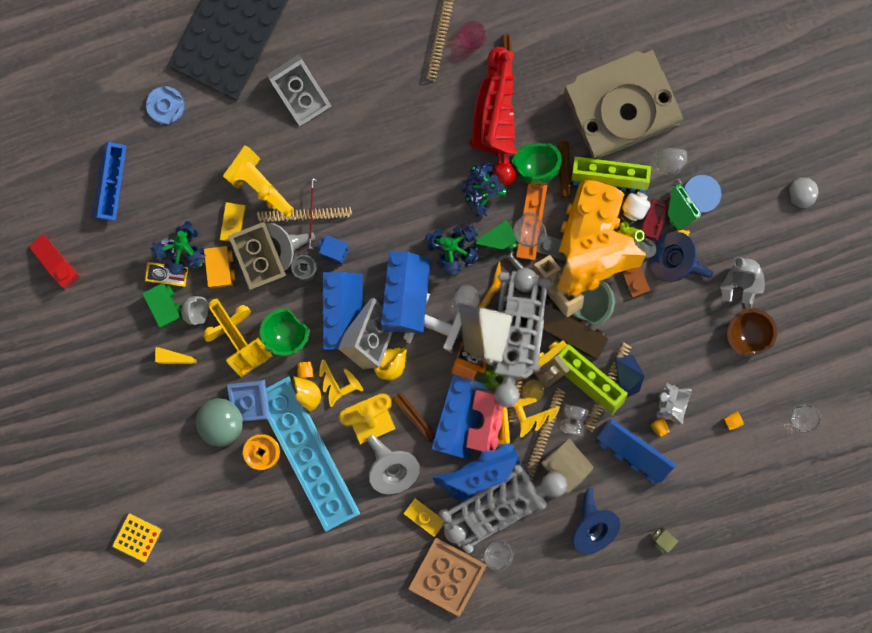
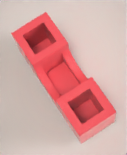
M476 390L473 410H478L483 414L484 425L482 428H469L467 448L483 452L496 450L499 443L498 433L502 425L501 416L504 407L496 402L495 392Z

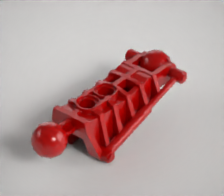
M495 47L489 52L488 58L485 60L488 68L486 78L482 80L476 100L472 139L469 141V146L498 156V164L493 168L492 175L498 177L500 184L508 186L516 178L515 168L509 163V155L517 154V149L514 148L513 143L515 128L513 105H511V97L514 95V91H512L514 76H512L511 60H513L514 54L506 48Z

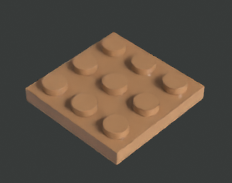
M435 538L408 589L460 617L487 565L448 543Z

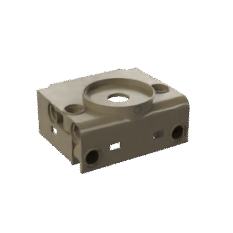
M653 50L647 53L636 51L578 75L575 82L567 85L563 92L585 143V148L589 149L592 156L591 159L600 160L660 133L670 131L678 127L683 121L681 111ZM658 98L663 99L665 103H661ZM625 104H632L637 110V115L632 120H625L620 115V108ZM591 127L595 130V132L591 133L587 130V128Z

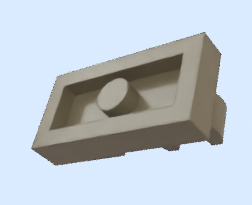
M557 355L535 375L547 389L570 369Z

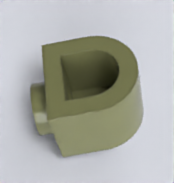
M664 528L661 530L657 529L651 536L656 542L654 546L662 553L665 551L669 553L679 542Z

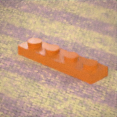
M528 184L516 258L535 261L547 185Z

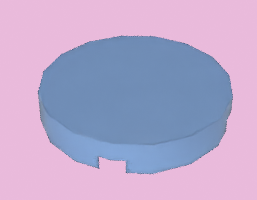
M169 86L156 88L148 95L146 100L147 112L157 123L172 124L182 116L184 100L181 94L174 88Z
M697 175L691 178L684 186V190L700 213H707L715 209L720 202L722 196L721 188L718 182L710 176Z

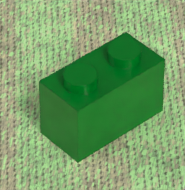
M162 283L142 293L160 328L163 329L183 319L181 315L182 307L179 303H175L173 299L175 294L170 285L166 286V284Z

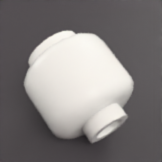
M639 191L637 194L630 193L622 205L623 214L633 221L643 219L651 206L647 200L648 196Z

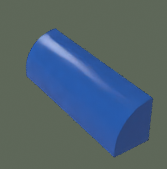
M112 142L103 144L92 219L116 221L127 145Z

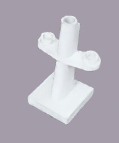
M427 293V302L430 297L429 293ZM460 312L457 313L453 325L425 314L424 327L448 336L443 348L451 353L454 350L452 347L455 339H458L461 333ZM405 333L404 339L407 340V343H411L415 333Z

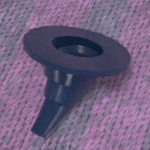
M677 231L666 233L655 243L656 253L650 258V267L654 275L662 281H679L689 273L707 278L712 277L713 271L696 259V246L692 238L685 233Z
M587 488L580 523L575 529L572 538L574 547L580 553L590 554L607 547L615 539L620 529V519L613 511H598L594 504L593 488Z

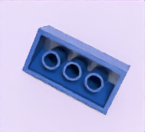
M389 251L381 323L386 332L424 333L430 259L410 252Z
M323 272L324 350H339L344 333L362 311L363 274Z
M453 375L433 442V450L469 460L472 450L466 447L469 428H478L482 415L480 411L473 410L476 390L489 391V385Z
M613 419L606 422L595 438L599 441L597 444L605 450L609 448L614 451L613 456L620 461L624 459L628 461L631 469L637 473L639 471L645 473L646 476L644 478L653 484L655 482L661 483L676 466L675 463Z

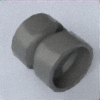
M299 255L292 261L291 269L297 279L308 282L316 277L318 266L313 258L308 255Z

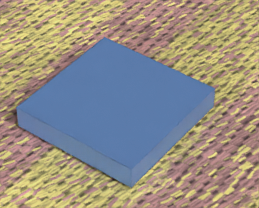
M265 380L227 385L229 401L240 410L243 422L270 418Z

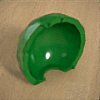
M529 143L522 146L517 151V154H514L512 163L523 181L531 185H542L551 181L558 174L561 167V153L550 143Z
M288 308L277 309L268 314L261 323L260 328L261 341L266 349L272 354L283 357L291 356L301 351L307 343L310 333L309 328L299 322Z

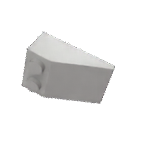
M299 54L267 74L270 82L299 126L331 107V104Z
M374 298L368 301L346 330L339 346V350L362 369L380 367L393 333L386 332L382 327L383 306Z

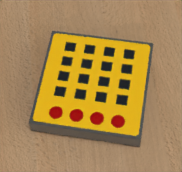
M128 512L111 547L147 564L164 528L132 512Z

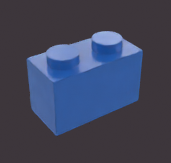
M326 235L325 239L321 238L317 249H319L321 257L343 265L350 247L348 243Z

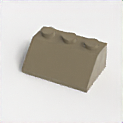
M265 222L228 236L250 290L286 276Z

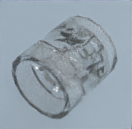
M565 404L563 412L565 419L561 420L559 431L583 437L585 430L583 422L587 421L589 410ZM571 419L577 420L576 425L571 424Z

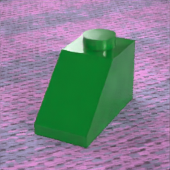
M681 184L672 188L668 210L669 221L678 231L702 216Z
M506 220L478 238L477 242L474 241V243L478 247L498 251L507 249L509 252L518 246L519 238Z

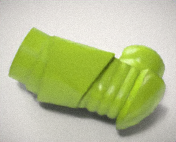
M627 221L619 223L620 229L617 230L618 233L634 238L635 243L644 239V232L642 230L629 227Z

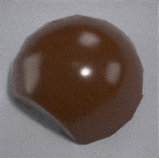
M756 308L744 309L737 313L730 321L727 330L728 342L732 349L742 356H751L765 352L775 345L777 325L773 318L763 310Z

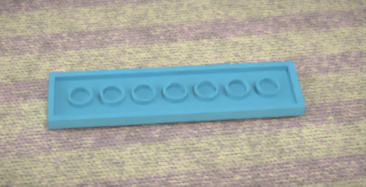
M286 377L266 388L270 413L268 421L325 532L359 515L360 512L307 409L302 407V404L296 399L297 391L290 377Z

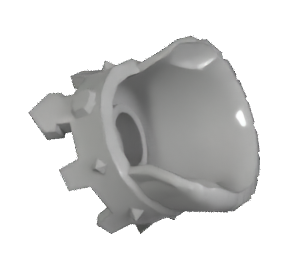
M666 383V388L659 395L660 410L657 411V418L671 419L676 424L682 425L692 390L690 388L679 389L675 385Z

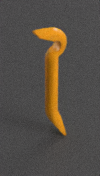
M500 262L498 263L493 283L479 308L487 309L500 286L501 281L498 279L501 272Z

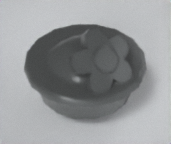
M644 237L642 241L635 243L641 251L645 252V258H651L655 255L656 246L651 239Z

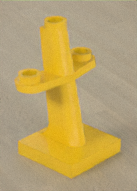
M245 145L223 177L238 190L244 182L249 184L258 192L257 197L260 200H266L269 209H277L288 218L293 213L294 208L256 169L255 166L260 158L252 149Z
M213 299L208 303L210 310L220 325L215 328H207L203 332V337L207 342H210L225 333L238 351L228 358L227 362L241 378L273 356L259 338L248 345L237 329L236 325L250 315L251 311L245 305L239 306L235 310L236 313L230 318L218 299Z
M386 394L376 395L348 407L339 415V420L343 425L353 426L360 444L367 442V438L370 435L379 437L395 430L387 410L391 406V399Z

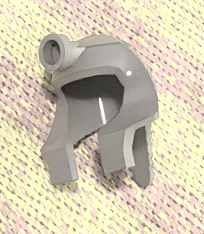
M742 257L734 258L733 267L720 285L722 301L732 302L733 288L742 287L744 290L742 303H745L746 309H751L755 294L763 293L765 288L762 269L755 260Z

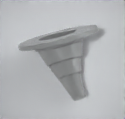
M268 223L266 227L282 267L286 271L292 263L294 251L310 242V233L288 235L281 226ZM312 232V233H311V241H314V240H315V235H314V233Z
M370 435L367 440L376 457V461L372 464L369 471V482L372 487L383 494H395L408 489L419 475V463L416 458L408 452H392L374 435Z

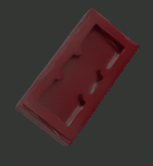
M652 198L650 201L651 206L645 215L640 230L644 232V237L657 241L667 216L669 205Z

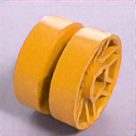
M262 434L251 437L245 443L243 449L246 463L257 470L273 467L278 462L281 453L278 442L273 437ZM261 448L265 450L263 456L259 454Z

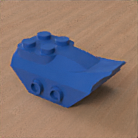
M503 444L497 450L482 452L478 460L465 465L456 472L432 476L435 485L441 486L448 491L450 497L464 502L475 495L476 492L506 482L516 464L521 466L515 447Z

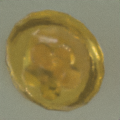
M529 380L522 387L524 398H535L539 401L543 396L544 387L539 380Z

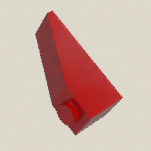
M44 234L29 246L62 288L68 289L81 277Z

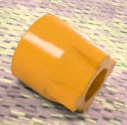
M311 362L298 363L297 373L299 378H313Z
M738 411L724 418L729 430L744 425Z
M659 418L650 424L651 429L659 438L670 432L663 418Z

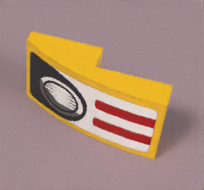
M147 262L145 281L185 287L187 272L173 275L169 273V269L164 268L165 264Z

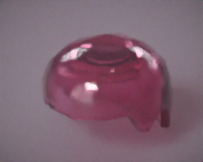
M469 21L460 28L458 38L463 47L475 50L485 44L487 31L480 22Z

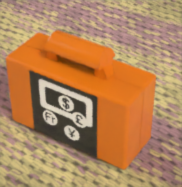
M462 342L452 367V374L473 381L476 372L484 373L488 363L484 362L483 367H480L481 360L471 358L472 354L464 351V343Z

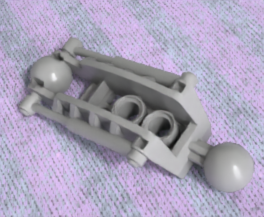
M521 268L517 272L512 271V275L500 272L498 276L499 281L502 282L498 312L517 316L515 326H510L502 361L494 360L493 364L488 363V365L493 366L494 374L504 375L503 384L499 385L495 391V400L500 406L505 408L512 407L518 402L519 391L514 386L515 378H527L533 372L538 373L540 371L538 362L544 325L543 314L547 288L551 287L552 281L548 278L540 279V275L535 274L529 268ZM510 281L508 296H505L506 284ZM538 286L542 287L540 302L536 300ZM516 288L521 292L533 290L531 299L513 297L514 289ZM504 301L507 302L505 311H503ZM536 306H540L538 316L535 315ZM521 317L528 318L527 328L519 327ZM534 321H536L535 331L533 330ZM520 333V341L512 342V334ZM532 336H534L533 345H531ZM530 351H532L531 360H529ZM511 352L518 353V359L514 362L508 360V355Z
M516 464L506 482L476 492L475 495L449 511L442 509L439 512V516L444 521L445 537L448 541L461 546L466 554L471 553L474 549L473 546L497 531L505 529L533 511L544 509L546 507L544 496L548 495L554 498L561 496L567 489L566 479L560 473L553 472L544 477L541 485L534 487L525 470L519 464ZM490 508L492 513L487 516L484 510ZM460 509L463 510L462 512H460V513H458V514H456V515L451 516L453 513L457 512L458 510H460ZM467 524L472 529V531L468 532Z

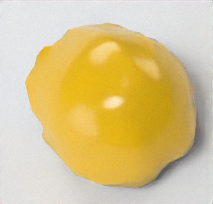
M387 348L380 367L374 368L377 377L383 380H395L402 375L405 368L407 350L405 348Z
M294 376L292 382L297 391L295 397L302 404V407L312 412L320 403V389L314 382Z

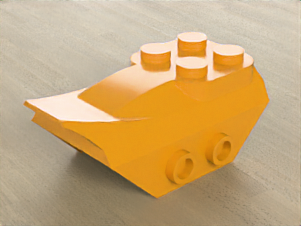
M581 180L573 204L569 203L566 214L569 215L568 221H563L560 232L564 234L559 252L565 254L568 259L575 239L605 229L617 230L620 219L617 217L624 193L613 186L601 182Z
M609 229L575 239L557 289L561 292H567L570 296H577L586 290H594L599 286L601 280L615 273L641 267L646 254L635 245L634 238Z

